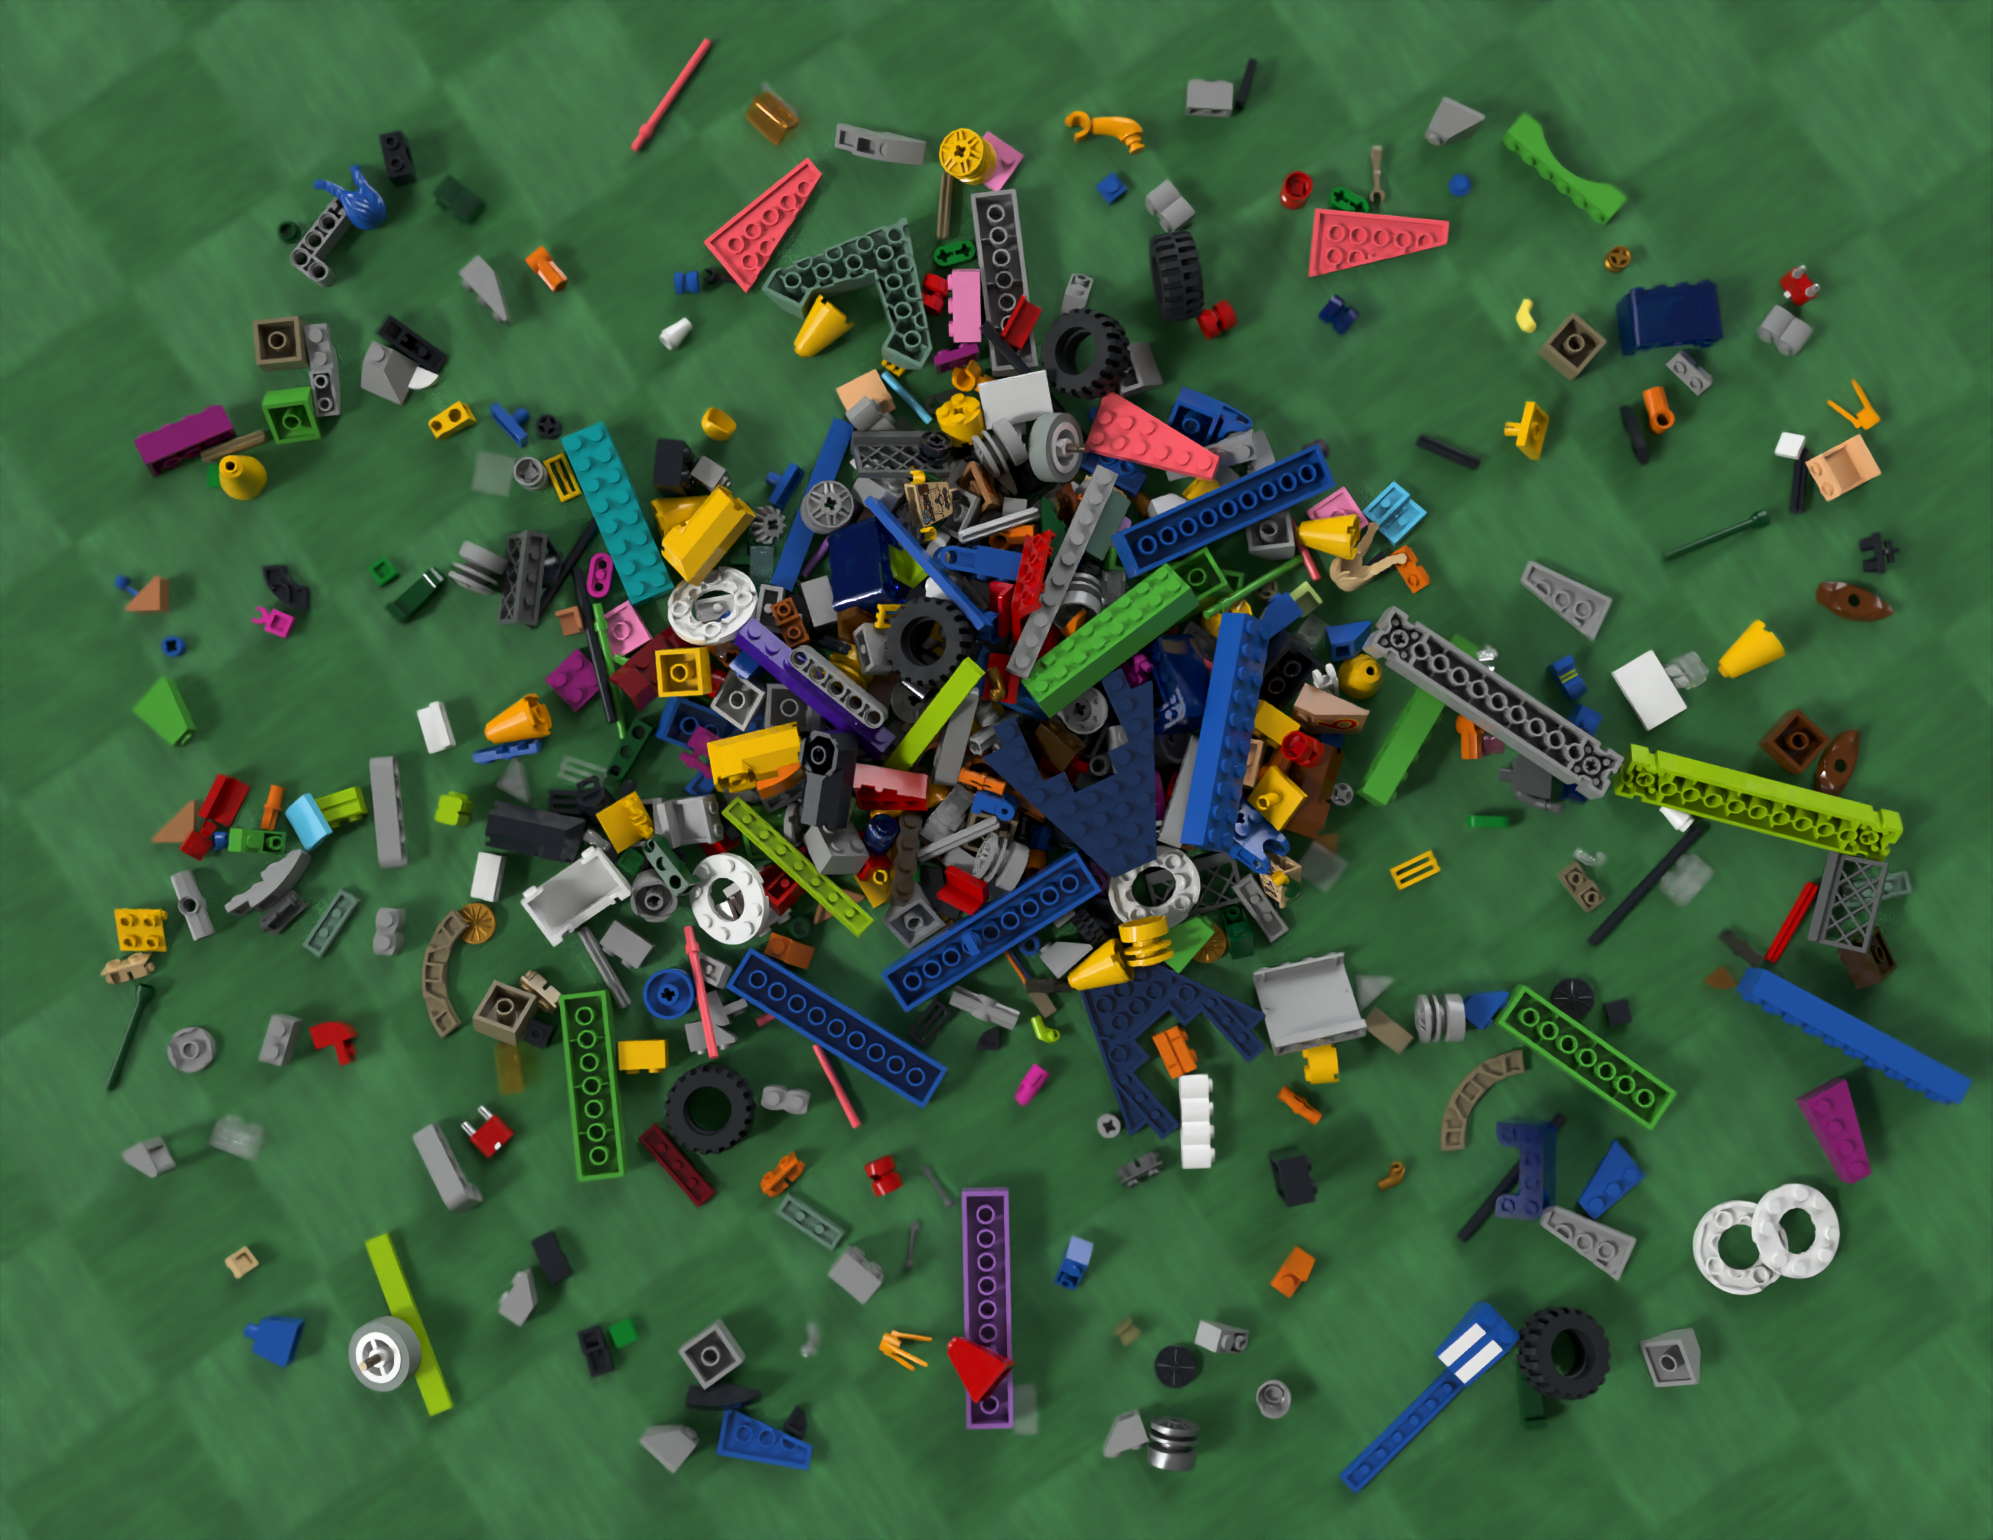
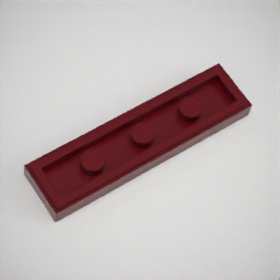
M657 1122L638 1138L698 1208L717 1192Z

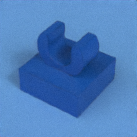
M1034 825L1028 847L1042 851L1053 850V847L1047 844L1048 839L1052 838L1048 827Z

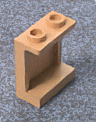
M1860 434L1805 462L1827 502L1882 474Z
M1251 739L1243 789L1253 791L1259 783L1258 774L1263 767L1267 751L1264 741Z

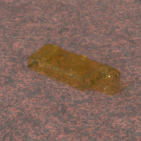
M503 1041L496 1043L494 1054L500 1095L525 1092L519 1046L516 1047Z

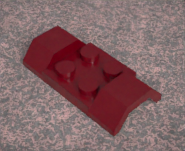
M670 625L627 660L620 669L609 677V680L618 685L641 712L659 696L655 651L705 646L691 644L683 640Z

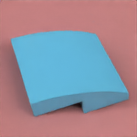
M1395 481L1362 511L1369 522L1375 521L1376 524H1379L1377 531L1394 547L1427 516V512L1410 499V494Z
M310 793L302 795L285 812L287 819L307 853L322 844L324 839L333 833Z

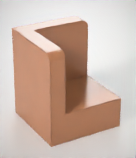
M575 606L555 612L556 617L560 619L565 637L585 632L579 607Z

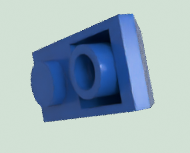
M1370 620L1325 627V646L1331 662L1353 659L1362 651V647L1371 634Z
M744 651L729 665L734 670L735 675L747 680L763 675L767 671Z
M1502 990L1468 993L1463 1000L1465 1020L1475 1029H1486L1492 1023L1494 1013L1505 1007L1508 1002L1506 998L1510 994Z
M1072 1235L1053 1283L1075 1291L1088 1267L1094 1243Z

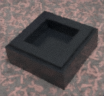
M1627 999L1603 1003L1608 1026L1633 1022Z

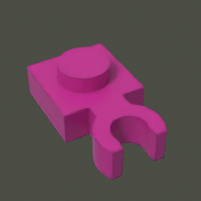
M260 606L256 607L257 610L262 612V617L260 619L252 617V622L259 625L266 624L264 630L285 639L289 638L297 618L275 609L270 614L267 609Z

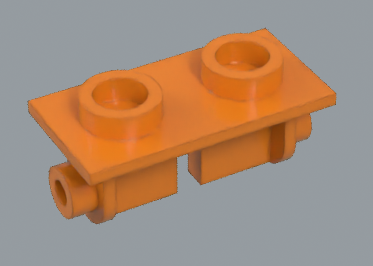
M1405 545L1389 556L1403 553L1407 557L1404 564L1397 563L1394 565L1414 594L1431 583L1429 580L1430 576H1428L1422 565L1416 566L1415 563L1419 560L1412 551V548H1408Z
M793 1151L789 1155L784 1156L779 1161L778 1166L772 1171L767 1172L760 1182L763 1193H767L771 1198L779 1196L789 1186L784 1180L786 1177L793 1182L804 1172L803 1168L806 1165L800 1159H797Z

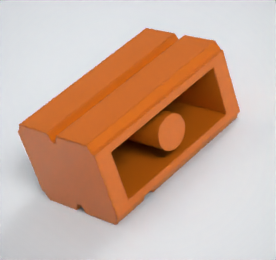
M1175 1024L1151 1036L1171 1079H1175L1197 1068L1195 1062L1199 1060L1194 1049H1188L1185 1041L1189 1039L1183 1027L1179 1029L1178 1025Z

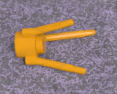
M1853 379L1851 383L1865 407L1856 413L1857 419L1833 401L1828 400L1827 403L1851 421L1856 428L1862 426L1864 430H1867L1878 423L1881 418L1870 405L1861 386Z
M892 1330L891 1334L885 1332L879 1346V1350L883 1351V1354L890 1356L911 1371H914L915 1367L896 1354L924 1367H928L927 1362L899 1349L902 1341L898 1340V1338L932 1342L933 1339L931 1337L900 1333Z

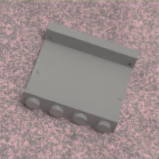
M1331 952L1319 958L1308 957L1301 962L1293 964L1286 962L1275 968L1264 967L1253 973V983L1261 1010L1266 1015L1264 1020L1275 1056L1366 1036L1367 1025L1365 1019H1361L1343 964V952Z

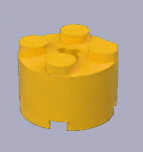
M957 393L951 397V400L936 410L941 431L952 437L953 447H962V444L967 442L972 445V436L977 435L982 439L981 431L985 430L987 432L983 410L976 398Z
M1334 1044L1302 1050L1303 1058H1307L1308 1065H1304L1306 1082L1310 1081L1311 1085L1339 1082L1338 1076H1334V1074H1339Z

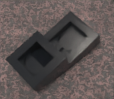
M551 1230L531 1241L536 1256L551 1285L554 1286L574 1275L568 1258L562 1252L554 1231Z
M601 1325L577 1332L582 1354L586 1356L591 1378L616 1371Z

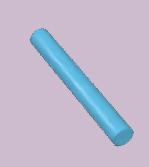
M888 370L881 375L927 425L934 420Z

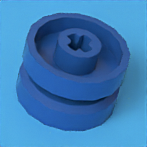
M667 968L654 973L647 980L643 990L644 1003L648 1011L655 1017L664 1020L677 1019L689 1013L695 1006V998H697L694 978L687 971L679 968ZM669 990L675 992V996H672V998L668 995Z

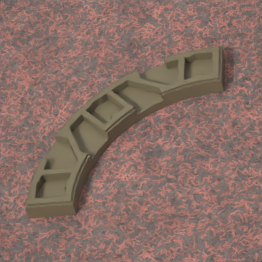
M452 909L436 928L435 934L427 946L422 967L423 998L426 1001L429 1018L442 1039L446 1038L462 1024L452 1007L447 990V968L450 955L458 939L470 927L456 909Z
M1522 1049L1507 1051L1485 1060L1460 1081L1453 1091L1443 1114L1440 1129L1441 1151L1465 1149V1130L1467 1118L1472 1107L1485 1090L1495 1082L1515 1074L1525 1073Z

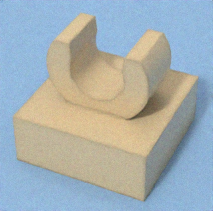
M246 1246L225 1260L227 1268H230L234 1273L233 1276L238 1279L259 1265V1262Z

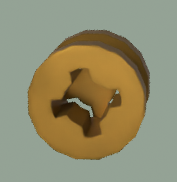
M1624 246L1612 248L1604 258L1605 268L1611 273L1622 271L1631 260L1630 251Z

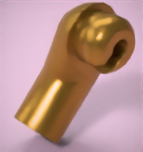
M998 666L987 669V674L993 690L990 691V698L997 702L1005 698L1006 690Z
M1394 1161L1390 1166L1388 1176L1377 1181L1381 1192L1402 1182L1405 1167L1400 1161Z

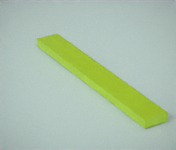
M967 657L963 660L882 767L909 772L984 676L985 672L972 659Z
M739 796L722 811L721 814L858 939L873 924L875 920L825 874H819L812 862Z
M389 1232L365 1241L392 1316L406 1322L418 1337L421 1346V1363L415 1378L429 1415L433 1416L452 1408L454 1404Z

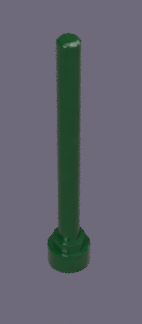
M1764 509L1753 512L1748 520L1663 553V559L1665 561L1672 560L1752 527L1754 529L1767 527L1770 525L1769 516Z
M138 983L135 990L137 1002L105 1085V1090L114 1091L145 1005L151 998H154L157 989L151 985Z

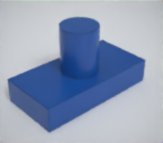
M497 402L490 407L491 417L522 449L528 444V434L520 425L526 422L530 415L523 407L509 415Z
M790 462L783 476L773 471L769 472L765 483L775 489L768 501L775 508L783 511L805 472L792 462Z

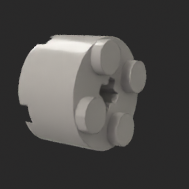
M648 869L637 874L631 893L633 912L637 916L640 915L648 922H661L668 919L677 907L678 897L673 895L655 869Z

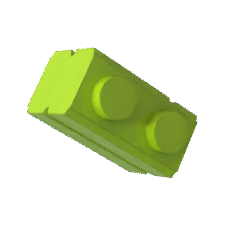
M354 786L314 799L331 829L340 827V822L346 820L349 823L360 821L363 819L362 815L368 814L360 787Z
M449 791L448 795H440L439 809L436 810L434 819L437 822L452 826L467 827L471 818L469 813L473 811L474 802L468 800L469 795Z

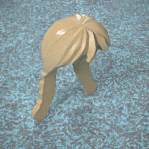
M1375 521L1369 523L1366 535L1357 544L1356 548H1358L1354 560L1336 557L1332 561L1330 577L1344 591H1356L1367 585L1375 575L1390 568L1393 564H1404L1407 557L1405 554L1400 553L1386 557L1371 566H1362V557L1372 544L1374 533L1379 529V524H1376Z

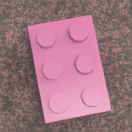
M980 268L952 269V274H948V290H953V298L948 299L949 314L953 313V321H949V337H954V342H981V330L979 329L981 326Z

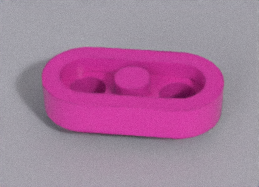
M606 553L595 554L590 562L587 591L597 599L608 596L612 586L615 565L612 558ZM601 562H607L605 569H600ZM603 584V590L597 591L596 586Z

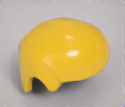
M710 407L701 420L702 429L705 434L717 441L728 440L737 427L729 415L715 407Z

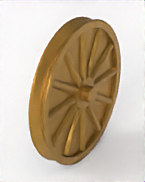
M470 903L460 909V915L470 926L461 935L465 942L480 944L493 936L497 924L496 917L487 905Z
M1216 924L1213 926L1216 929L1215 933L1193 957L1195 961L1212 963L1224 954L1227 945L1226 936Z

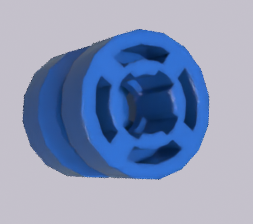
M697 270L690 271L687 274L674 272L676 295H684L686 292H691L692 294L700 293V281Z

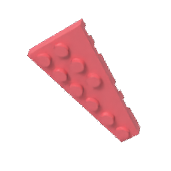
M808 157L703 241L747 295L822 179L821 172Z
M1316 208L1314 210L1308 278L1444 246L1447 244L1449 221Z
M1106 391L1107 394L1102 399L1086 444H1089L1090 453L1214 481L1221 462L1217 455L1117 393Z

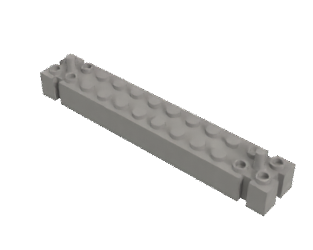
M1392 606L1383 612L1375 625L1379 630L1370 634L1362 650L1376 659L1380 657L1386 658V666L1567 785L1576 783L1578 786L1575 790L1591 800L1604 796L1612 782L1607 779L1608 775L1617 773L1624 757L1610 748L1600 749L1599 747L1602 744L1600 741L1420 622L1409 623L1407 621L1409 615L1397 607Z

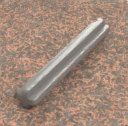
M1031 507L958 532L959 541L966 544L1036 521L1040 518V511L1038 508Z
M992 816L918 849L916 856L920 862H925L1000 829L1001 823L997 816Z
M585 926L577 931L579 937L621 1009L629 1006L631 1000L590 928Z

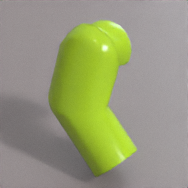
M1041 1015L1031 1018L1036 1037L1039 1040L1053 1044L1060 1039L1059 1031L1046 1027Z

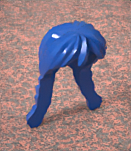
M354 164V166H350L353 181L358 187V191H346L344 188L327 180L318 179L313 183V188L326 190L334 197H337L342 202L349 220L358 228L373 230L377 229L386 218V205L381 196L366 181L359 165Z

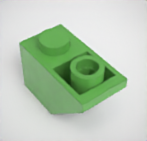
M230 828L228 851L284 855L286 832Z

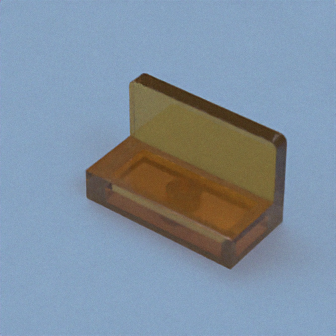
M769 91L755 95L745 114V118L775 146L780 144L787 131L796 128L800 122Z
M856 606L838 612L839 639L855 645L853 632L863 623L878 622V618Z

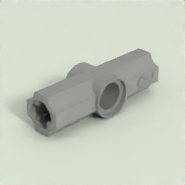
M1009 708L994 723L983 727L969 737L967 742L969 749L974 754L981 756L997 743L1001 745L993 726L1015 717L1020 727L1030 717Z
M186 870L171 876L172 884L179 899L178 909L185 915L194 941H199L216 934L207 912V901L200 894L192 870ZM192 900L196 903L194 911L190 909V902Z
M957 985L949 1002L952 1006L970 1012L976 1018L986 1022L991 1021L1010 1030H1013L1020 1014L1019 1011L1002 1005L989 996L981 993L976 994Z

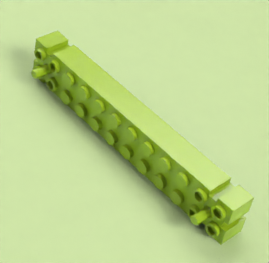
M1630 743L1624 755V765L1621 764L1617 773L1613 776L1615 795L1633 799L1634 795L1641 796L1642 802L1854 857L1857 853L1863 854L1864 859L1878 862L1885 860L1890 852L1889 843L1895 844L1903 832L1900 815L1897 812L1882 808L1880 811L1875 812L1870 805L1659 750L1652 754L1649 753V748Z

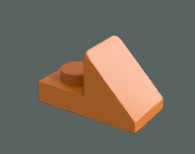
M772 932L764 954L782 960L784 963L808 969L815 948Z
M1295 1246L1271 1280L1270 1285L1288 1298H1291L1302 1281L1306 1283L1315 1259L1298 1246Z

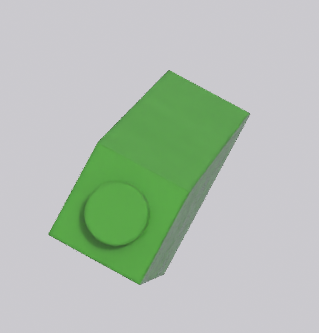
M161 676L132 709L136 715L172 746L182 748V746L188 745L193 739L192 735L197 731L176 682L170 677Z
M1197 914L1169 928V932L1161 936L1160 939L1171 940L1172 944L1166 948H1172L1174 956L1164 960V962L1179 974L1215 933L1214 922L1205 915L1201 917Z

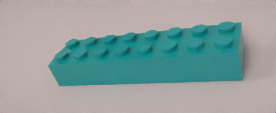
M601 421L561 438L631 604L637 609L671 594L676 585L661 554V550L608 427Z

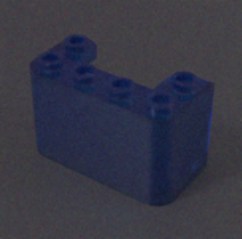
M1703 280L1694 285H1689V282H1682L1676 284L1675 287H1667V285L1662 284L1644 290V287H1636L1630 289V293L1624 295L1616 304L1622 357L1634 356L1635 350L1648 352L1654 348L1693 344V347L1700 345V349L1711 348L1724 338L1718 288L1716 283H1712V280Z
M876 516L830 531L827 538L830 554L829 566L832 578L830 584L833 590V609L859 626L863 623L878 620L876 618V613H879L878 604L906 605L904 599H898L895 593L898 590V586L892 582L889 544L893 545L896 538ZM886 611L885 613H897V612H896V611Z
M1160 634L1139 650L1140 654H1145L1149 658V663L1153 666L1152 672L1164 705L1156 709L1157 713H1160V718L1157 723H1154V731L1156 735L1192 733L1202 727L1210 675L1194 636L1191 634Z
M1509 1117L1496 1122L1498 1141L1507 1147L1520 1148L1518 1193L1503 1194L1496 1200L1495 1217L1536 1220L1552 1211L1556 1203V1128L1550 1121Z

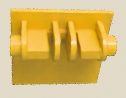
M636 791L596 814L617 853H620L644 837L648 840L654 835V824Z
M146 908L114 909L120 951H167L163 920L168 918L167 911Z

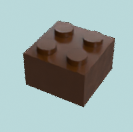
M1797 708L1786 711L1757 745L1790 775L1802 773L1828 745L1831 739Z

